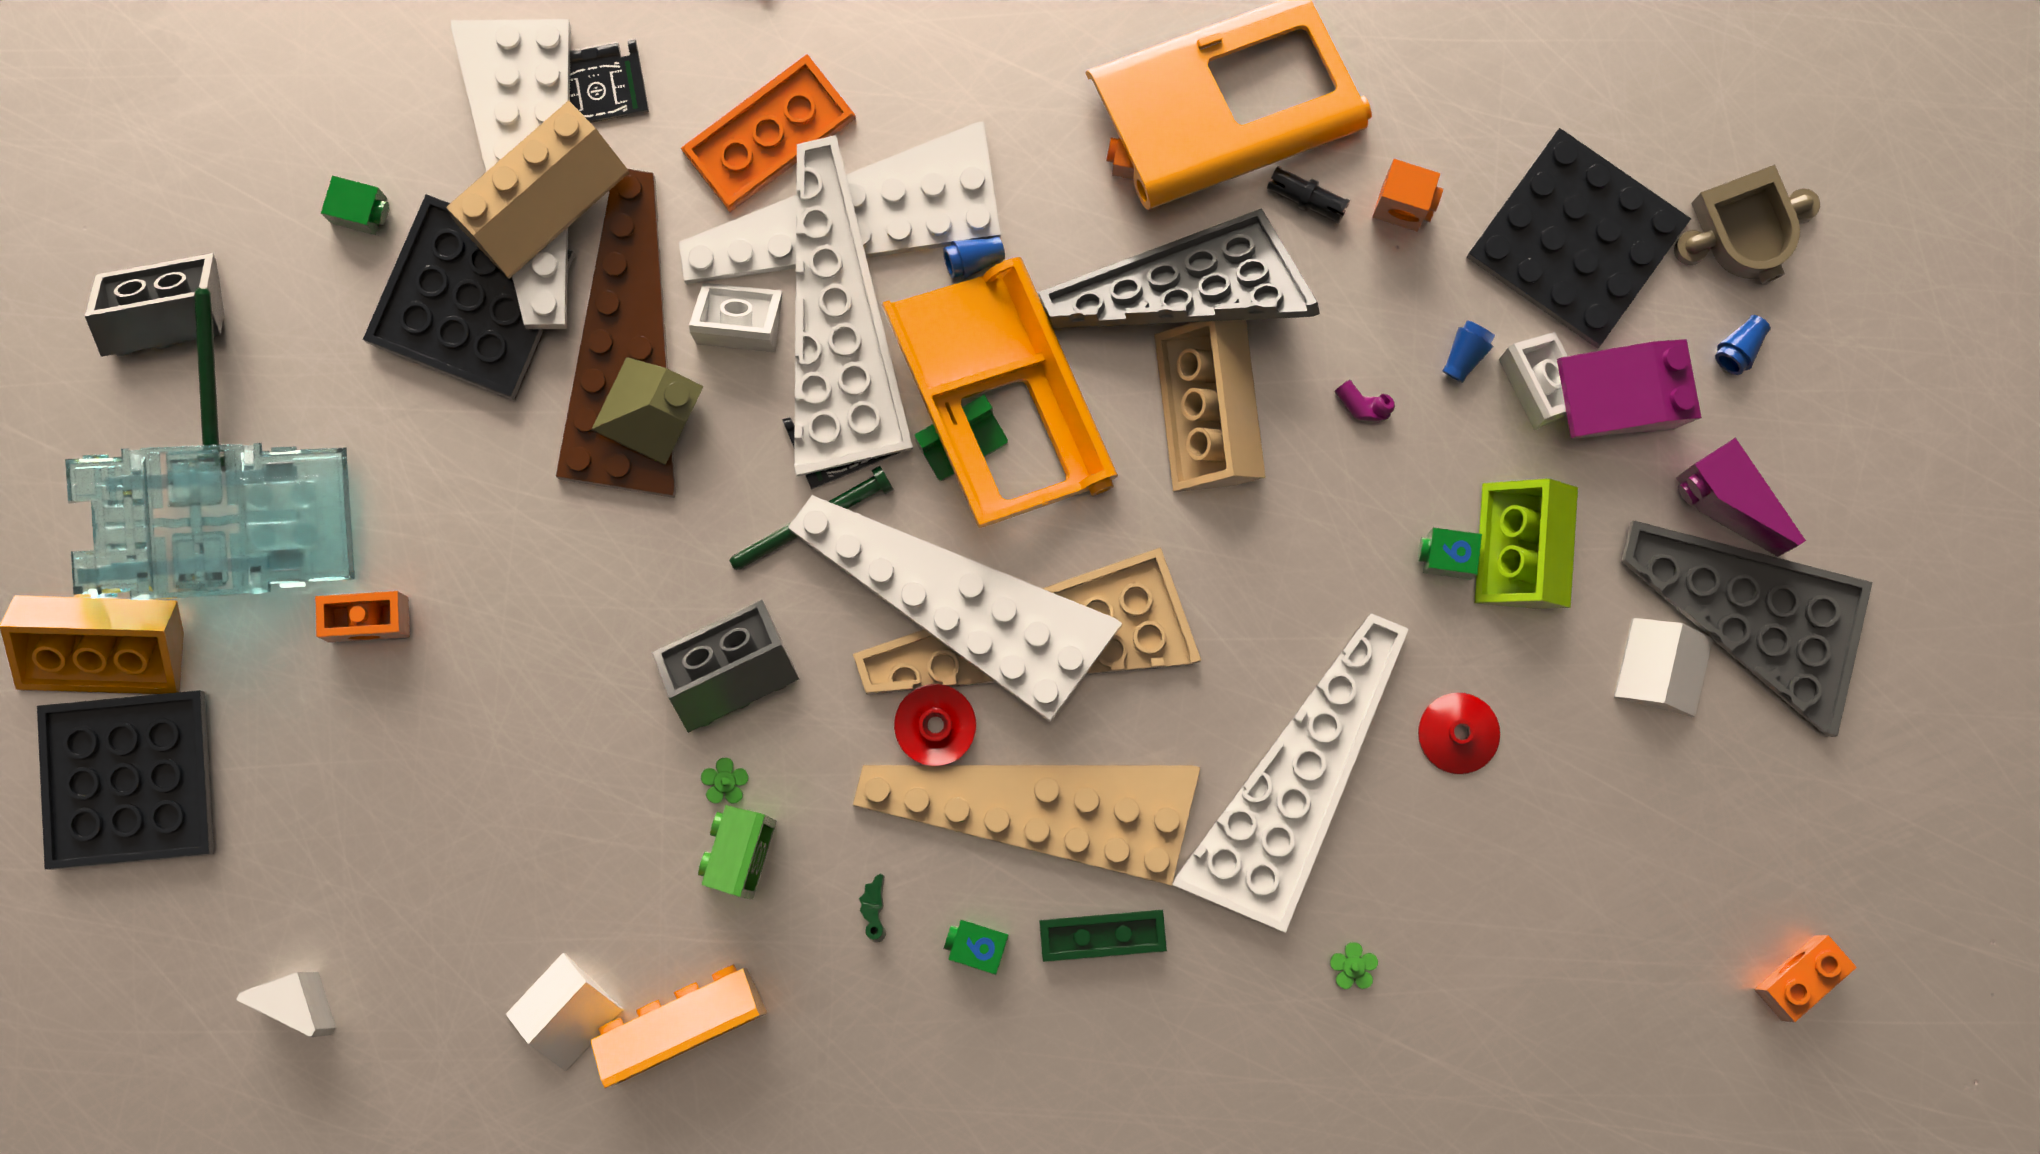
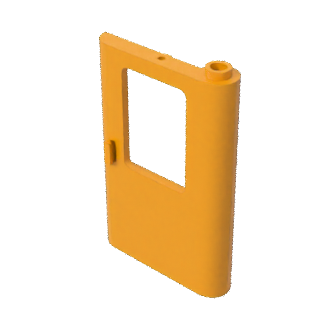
M1280 0L1085 72L1088 80L1091 79L1135 168L1133 175L1135 188L1141 203L1147 210L1362 131L1368 127V119L1372 117L1368 100L1364 96L1360 97L1311 0ZM1298 29L1307 31L1336 90L1244 125L1238 124L1232 116L1208 67V63Z
M1021 257L1011 258L998 263L986 271L983 276L900 301L890 302L888 300L882 303L890 326L979 528L1007 520L1090 491L1092 496H1096L1114 487L1112 480L1117 478L1118 474ZM1020 381L1029 390L1063 467L1066 480L1017 498L1006 500L1001 497L963 411L961 400Z

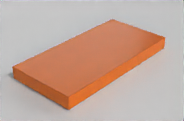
M806 54L681 147V150L726 209L732 212L797 163V144L833 136L855 120L856 116L808 54Z

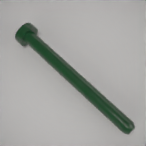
M197 288L194 293L203 447V454L197 455V466L216 468L226 466L227 464L226 454H222L219 451L212 299L208 288Z
M878 466L871 470L874 476L828 502L849 509L880 490H883L886 495L894 489L881 466ZM790 523L732 555L729 561L734 570H741L797 538L798 536L788 529Z

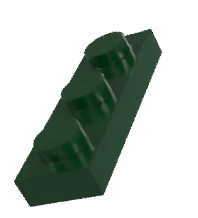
M1163 910L1039 920L1043 962L1167 951Z

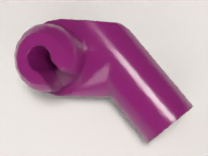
M1351 380L1346 381L1334 391L1351 415L1360 421H1384L1391 416L1395 408V402L1389 395L1381 394L1379 397L1362 396Z

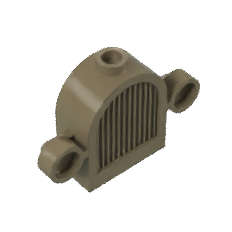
M1775 165L1701 192L1691 203L1704 233L1696 230L1683 233L1674 245V254L1681 263L1696 265L1706 257L1709 248H1711L1717 262L1729 273L1741 278H1760L1762 284L1768 283L1785 275L1781 265L1793 254L1798 245L1800 224L1809 222L1819 212V197L1812 190L1805 188L1798 189L1788 196Z

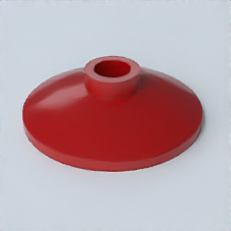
M928 684L911 691L902 700L896 711L894 730L901 749L910 758L924 765L941 766L956 761L969 749L976 733V717L970 702L958 690L947 685ZM933 717L941 718L944 723V727L939 733H933L928 728V722Z
M1451 693L1439 697L1426 708L1419 722L1418 739L1424 755L1435 767L1447 773L1468 774L1481 769L1493 758L1500 742V726L1495 713L1483 700L1467 693ZM1457 725L1467 727L1469 734L1465 740H1460L1455 736L1454 729Z

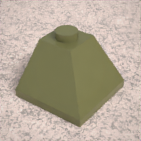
M626 357L591 430L658 463L666 465L704 386L667 368Z

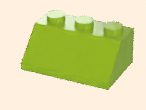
M1550 478L1482 484L1479 534H1482L1478 573L1476 575L1475 603L1532 609L1571 608L1578 487Z

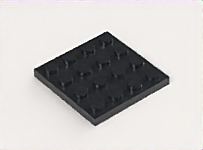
M1559 128L1468 253L1467 258L1598 349L1691 218Z
M425 194L363 340L367 344L514 400L544 329L525 328L513 278L508 279L458 227L446 208L450 203ZM568 249V271L575 257V253Z
M197 690L37 706L45 870L214 854L204 691Z

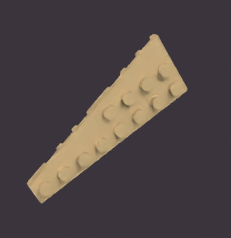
M1161 547L1042 588L1116 618L1122 623L1121 628L1086 674L1192 665L1201 661ZM925 630L853 654L866 694L915 690L928 684H942L950 687L995 682Z
M863 765L853 806L1172 886L1200 767L1193 765Z

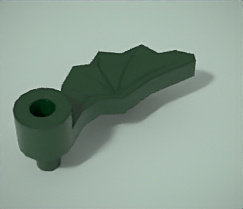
M881 873L874 878L872 883L865 884V892L859 898L862 904L860 912L869 922L865 933L872 942H881L886 936V930L879 916L884 907L882 892L885 876Z

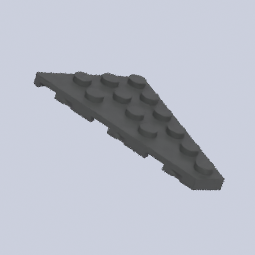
M1262 208L1038 292L1053 328L1313 317L1320 314L1317 300Z
M1632 521L1621 562L1824 735L1830 737L1838 736L1873 582L1654 525Z

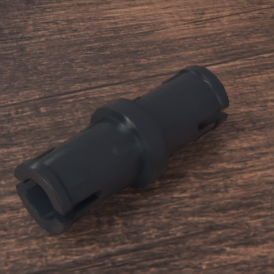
M1277 166L1271 177L1273 180L1267 186L1268 190H1272L1299 203L1298 208L1304 211L1310 208L1338 224L1346 212L1345 208L1350 203L1349 199H1344L1318 186V181L1314 179L1307 181L1282 169L1280 166Z

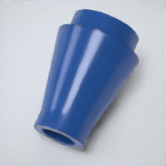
M997 236L990 239L952 241L951 246L943 248V255L951 278L961 277L964 280L993 263L1004 260L1005 250L1000 237Z
M1751 315L1743 325L1718 344V352L1715 355L1717 363L1724 370L1734 375H1740L1744 371L1750 370L1766 335L1771 330L1769 323L1758 315Z
M1467 320L1463 328L1458 327L1447 363L1442 372L1463 383L1469 373L1494 347L1491 343L1495 335L1482 326Z

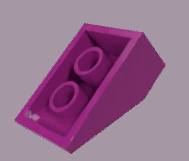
M1687 339L1647 342L1557 359L1571 438L1670 430L1702 418Z
M1736 437L1676 477L1680 483L1678 485L1679 493L1690 506L1695 505L1702 514L1777 557L1806 541Z

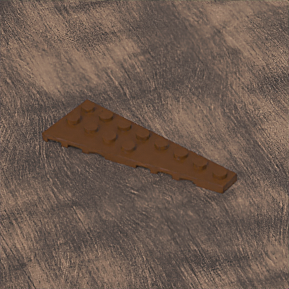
M628 169L629 174L609 190L556 477L560 480L675 498L674 450L666 465H663L591 430L626 357L668 369L660 269L661 255L657 224L656 180L652 172Z

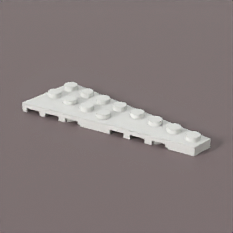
M569 19L451 20V30L486 172L568 100L570 101L571 25ZM568 228L512 276L526 329H567Z
M984 122L971 124L846 175L866 258L951 246L952 241L990 239L997 236L1001 239ZM797 195L680 241L679 247L684 282L692 284L795 269Z
M836 135L797 144L794 469L796 477L913 449Z
M813 495L788 526L789 531L1049 722L1052 721L1122 626V623L1116 618Z
M1372 613L1367 617L1177 874L1172 886L1286 933L1409 630L1408 628Z

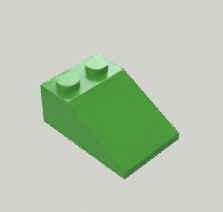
M725 805L724 812H717L712 823L710 835L716 837L711 853L705 851L700 862L698 875L703 876L701 885L753 900L777 821L765 814Z

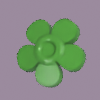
M720 758L716 762L717 772L712 768H707L701 774V781L704 785H714L706 792V798L711 803L716 804L722 801L724 793L725 799L731 804L737 803L742 799V790L736 786L746 784L748 774L742 768H738L731 773L734 765L733 761L729 758Z
M1355 942L1348 943L1345 946L1344 950L1347 958L1341 953L1333 954L1330 959L1331 968L1336 971L1343 970L1336 976V983L1339 987L1349 989L1353 985L1354 979L1355 984L1360 989H1366L1373 983L1372 975L1365 970L1371 971L1377 968L1378 960L1374 954L1366 953L1361 957L1363 952L1362 946Z

